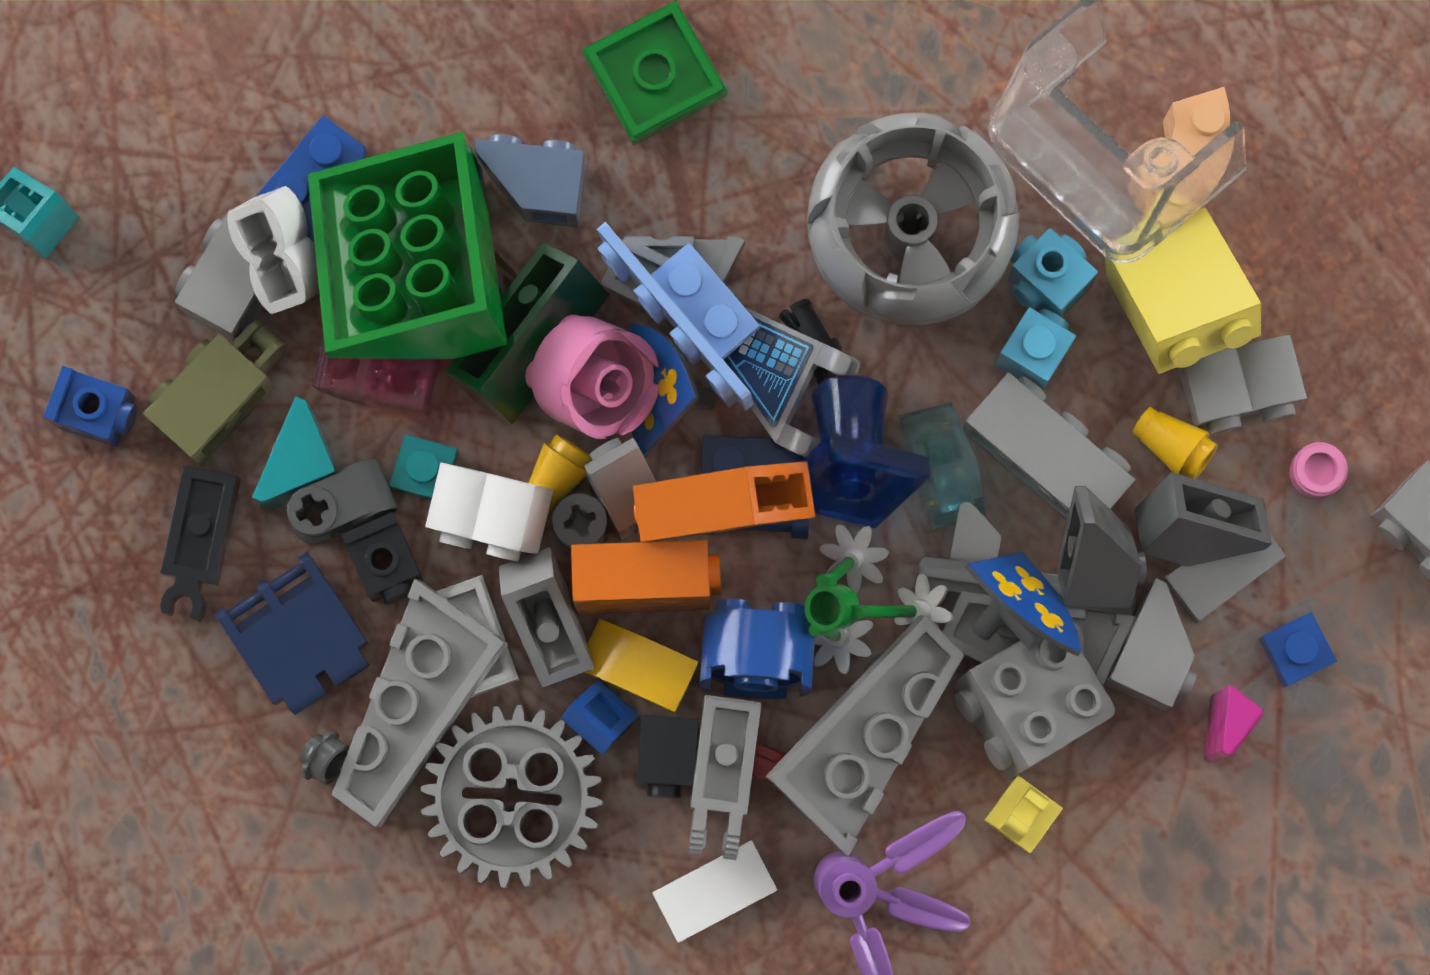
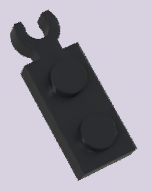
M183 465L160 571L164 576L175 578L174 585L169 587L161 598V612L166 616H173L175 603L178 599L190 597L192 600L190 618L199 622L203 619L206 613V600L201 593L202 583L217 586L219 584L241 480L239 476Z

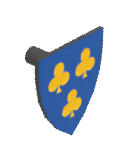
M631 323L630 332L643 338L652 347L657 356L659 368L654 366V383L659 385L655 404L646 419L636 429L631 431L634 440L644 458H646L689 409L712 410L716 404V393L711 388H696L682 353L669 337L654 327Z
M1023 552L968 563L964 567L994 599L972 624V629L977 636L984 640H989L1000 626L1005 623L1028 650L1033 649L1045 639L1073 655L1078 656L1081 653L1078 632L1069 611L1055 589Z

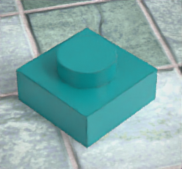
M405 434L389 487L391 490L432 500L440 463L456 465L459 455L458 449Z

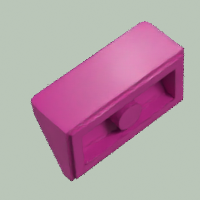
M1228 685L1211 695L1204 758L1210 763L1234 755L1264 716L1262 708L1232 685Z

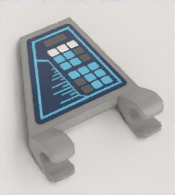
M746 308L758 322L761 329L728 355L724 362L751 392L754 405L750 408L774 442L798 455L814 460L822 447V441L789 424L817 366L845 379L853 380L860 367V362L846 353Z

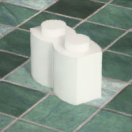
M287 186L254 197L228 212L227 221L231 239L238 252L250 263L249 273L253 290L260 303L269 313L274 314L305 303L319 293L315 243L307 237L308 227L303 207L296 195Z
M441 462L425 527L442 531L439 542L472 549L473 541L477 540L488 544L486 554L519 562L521 552L538 554L554 489Z

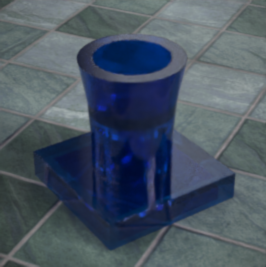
M857 375L831 378L819 384L812 392L811 400L818 424L820 443L801 461H807L814 511L815 514L876 528L930 478V460L926 456L883 446L884 418L888 400V391L883 384L872 378Z

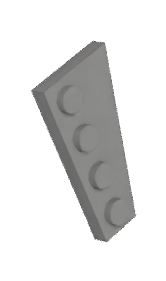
M418 579L413 581L408 594L410 600L401 623H397L389 644L391 646L390 652L380 677H377L369 696L371 699L361 726L357 727L332 792L335 798L375 827H382L436 749L437 743L441 742L508 645V642Z
M920 614L766 774V777L845 855H850L858 841L856 836L869 814L873 815L884 796L882 791L897 765L902 764L912 747V744H910L923 720L929 718L963 659L964 654L926 615Z

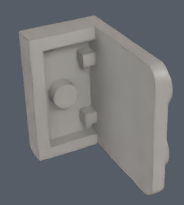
M1045 639L1031 650H1028L1021 641H1018L969 670L951 684L956 692L954 698L959 711L967 721L976 724L985 739L984 749L989 760L998 770H1004L1009 780L1112 718L1115 713L1114 703L1083 653L1081 652L1078 656L1073 655Z

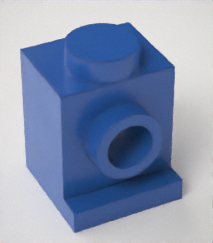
M62 365L43 417L57 428L117 447L121 435L127 436L134 425L137 416V405L133 404L135 396L127 388L77 372L72 368ZM98 397L100 400L98 410L92 414H85L84 411L89 398Z

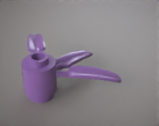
M953 811L943 815L892 843L886 848L887 858L870 868L858 855L851 852L847 856L841 851L828 854L817 865L814 873V885L823 903L835 915L845 918L852 917L857 933L851 936L850 944L862 975H893L881 933L876 928L867 929L862 915L873 905L875 899L888 903L887 912L892 917L919 926L947 932H962L970 925L968 915L952 905L905 887H897L892 893L877 888L875 879L876 876L892 867L897 873H906L941 850L964 828L966 817L961 811ZM855 881L849 890L839 892L844 882Z

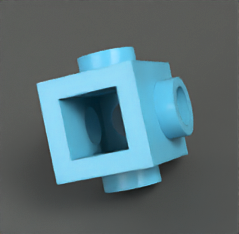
M1049 228L1038 240L1030 235L1015 249L1010 259L1014 264L1007 281L1012 285L1010 288L1011 293L1025 308L1031 307L1034 310L1037 308L1039 311L1047 309L1063 317L1089 291L1098 271L1085 260L1087 257L1085 251L1073 238L1065 234L1060 237Z

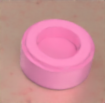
M1315 442L1303 447L1293 457L1289 474L1293 486L1300 494L1311 499H1324L1336 493L1344 485L1348 475V465L1342 452L1335 446L1324 442Z

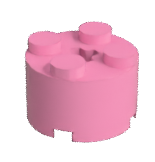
M571 314L564 317L559 325L544 338L534 360L526 369L525 378L526 383L533 390L538 405L548 416L590 437L607 439L606 436L617 433L623 436L633 431L649 415L657 399L659 385L654 383V366L658 368L659 366L654 350L640 336L595 317Z

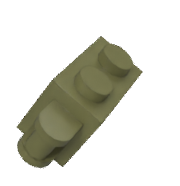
M260 319L249 324L232 343H229L219 333L211 342L205 339L189 353L185 360V364L188 366L173 382L170 379L165 380L152 392L147 401L150 407L143 415L199 466H202L275 388L274 384L265 374L283 356L288 344L270 330ZM253 344L263 352L254 363L244 356Z

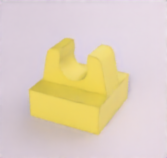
M1017 775L983 821L1024 852L1031 854L1063 808Z

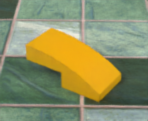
M599 618L587 643L594 663V669L583 673L676 714L698 668L699 662Z

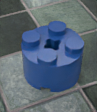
M717 600L716 611L708 613L704 617L700 686L711 691L712 680L724 684V695L753 699H786L787 688L799 686V697L810 694L812 692L815 636L809 633L811 624L806 618L805 606L797 603L780 602L773 604L772 610L750 609V603L745 600Z

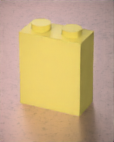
M1206 207L1104 245L1106 278L1158 374L1174 368L1189 367L1203 357L1227 348H1239L1253 338L1261 336V302Z

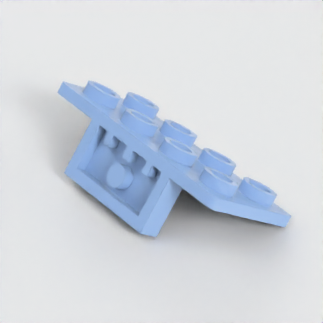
M604 222L597 228L603 242L597 249L603 256V261L622 283L629 277L634 280L638 287L633 292L638 297V302L657 324L666 318L674 327L669 334L673 338V343L693 366L702 360L710 370L706 375L709 381L708 384L726 406L730 408L737 402L746 412L754 405L751 392L724 362V359L761 329L758 322L690 243L685 245L650 275L610 226Z

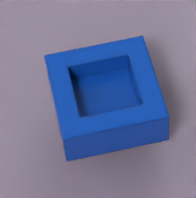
M1312 612L1258 638L1284 688L1337 662Z
M597 679L568 707L561 719L603 755L631 728L640 715Z

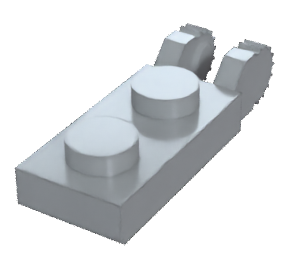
M711 695L704 696L690 808L694 809L688 854L701 856L707 838V830L705 829L707 811L729 814L726 832H724L722 840L723 859H737L742 818L748 812L761 702Z

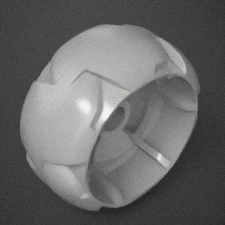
M900 113L885 116L860 126L854 134L838 143L828 154L815 177L811 189L807 231L815 264L827 285L842 301L869 318L894 322L897 326L918 327L939 324L966 313L975 307L992 288H995L1009 264L1017 242L1020 212H1018L1015 185L1005 163L982 137L964 125L958 127L937 115ZM910 157L928 159L927 167L934 168L923 197L917 195L904 196L893 205L880 192L865 182L870 177L873 169L895 159ZM975 201L976 207L974 211L976 219L979 221L977 240L969 256L963 258L956 265L955 271L951 273L948 264L932 244L938 223L937 214L960 209ZM886 223L883 238L884 246L893 259L902 262L900 283H897L898 275L889 273L886 279L873 272L862 262L854 251L848 237L849 225L870 226ZM904 224L914 225L913 232H916L918 229L921 231L917 235H908L902 232L901 228Z

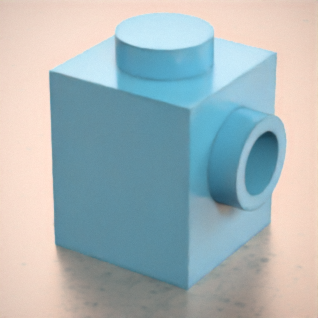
M1029 307L1000 352L994 366L1005 373L1010 372L1018 380L1021 376H1025L1044 390L1072 345L1076 335L1068 331L1069 323L1058 314L1047 309H1041L1039 313Z

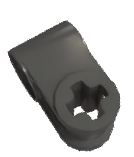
M368 458L353 463L336 472V474L295 492L288 502L287 515L297 537L306 543L317 545L326 543L345 532L387 514H394L399 508L376 458ZM310 505H315L319 512L324 511L321 513L323 523L318 526H313L308 519L304 520L307 517L305 508Z

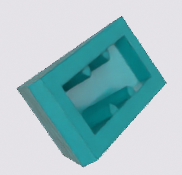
M13 166L0 182V225L46 259L80 217L54 190Z
M295 396L252 496L255 502L268 510H273L287 504L292 495L301 488L338 472L314 411L306 400Z

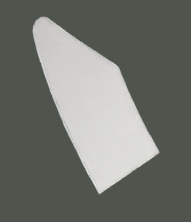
M970 502L961 503L950 559L977 562L998 557L1001 535Z

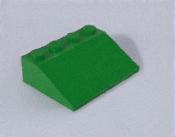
M463 131L308 174L325 353L329 358L456 359L507 345L483 168Z

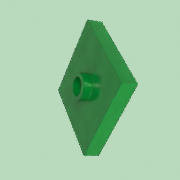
M676 0L581 49L586 63L633 146L727 97L726 87Z

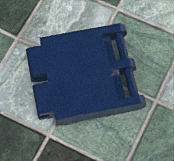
M308 551L298 557L301 563L270 583L266 579L256 585L258 588L257 592L227 611L223 607L214 613L272 704L278 705L285 701L291 712L295 715L328 694L318 679L324 673H327L334 685L339 687L370 666L360 649L369 644ZM308 572V578L281 596H277L275 592ZM263 600H266L267 605L236 625L234 622L236 618Z

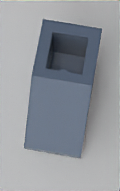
M506 134L491 135L489 140L475 139L474 151L481 167L525 222L579 228L586 172L584 151L575 150L576 146L574 144L560 140L544 141L543 146L522 144L520 138Z

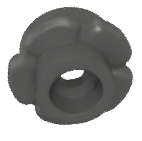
M330 731L323 736L316 734L306 742L299 757L300 762L304 764L302 775L305 779L310 780L313 778L327 785L339 776L349 747L338 739L339 733Z

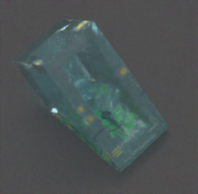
M952 402L899 415L918 493L932 529L956 525L959 507L963 502H970L983 516H986L978 461Z

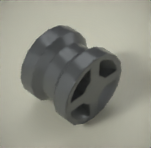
M583 493L571 494L562 499L555 507L552 517L553 530L560 544L571 552V545L603 544L609 531L608 517L601 502L593 496Z

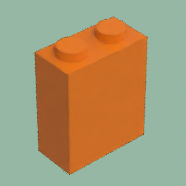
M807 461L741 467L633 486L635 500L634 518L639 528L640 542L703 535L815 517Z
M708 540L571 545L573 603L578 615L710 610V596L721 595L720 555H708Z

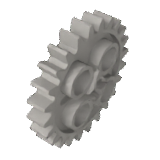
M522 705L516 706L512 720H506L499 706H494L492 723L485 724L476 713L471 714V721L474 730L469 734L456 725L452 727L453 734L458 741L454 747L444 743H437V749L446 758L443 764L426 763L425 768L438 776L436 784H427L420 788L421 792L435 797V804L425 807L421 810V813L427 817H438L440 822L428 832V836L430 838L444 836L448 838L449 841L440 852L443 858L452 856L457 852L462 854L457 867L458 872L463 874L474 864L479 865L477 879L480 883L484 884L489 879L491 873L496 871L498 872L501 888H508L513 873L519 874L525 887H531L532 870L539 869L547 880L553 879L551 862L557 859L569 868L573 865L566 851L570 846L587 850V844L578 835L581 828L588 830L598 829L599 825L587 817L586 814L587 809L603 807L602 800L588 796V790L602 784V778L598 776H585L584 770L596 761L593 754L576 756L575 752L584 740L578 735L565 742L562 739L567 725L565 721L560 720L550 730L545 728L546 712L540 709L532 722L526 721ZM482 752H495L500 756L502 762L499 775L491 781L483 782L477 780L472 771L474 759ZM538 756L552 757L558 766L556 778L546 786L534 785L528 778L527 770L529 764ZM516 781L518 789L524 793L560 795L562 802L559 805L517 802L515 811L507 812V804L500 800L464 798L462 793L465 788L504 792L508 791L510 782ZM478 807L491 808L496 815L497 824L495 830L485 838L473 837L467 828L469 815ZM537 811L548 813L553 822L551 835L542 842L533 843L528 841L523 834L522 828L526 817Z

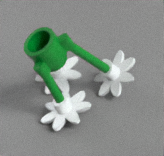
M839 524L835 529L839 545L831 543L820 546L819 549L822 554L837 561L830 566L826 574H819L816 577L817 588L810 592L805 601V615L811 624L809 633L815 636V645H823L814 658V665L816 667L825 665L834 657L839 671L847 674L851 664L850 653L864 658L872 655L871 649L858 638L866 635L873 628L874 624L869 620L855 622L857 619L894 618V622L897 625H909L921 614L926 615L938 628L937 623H947L953 620V613L945 608L937 607L945 599L948 592L947 587L939 585L930 591V583L924 574H919L916 579L915 593L907 588L898 589V596L904 605L859 604L856 593L861 588L862 577L864 576L876 584L882 583L883 575L873 563L885 559L889 554L886 548H868L872 537L870 526L863 527L856 537L853 538L846 526ZM847 573L849 587L843 584L838 585L837 581Z

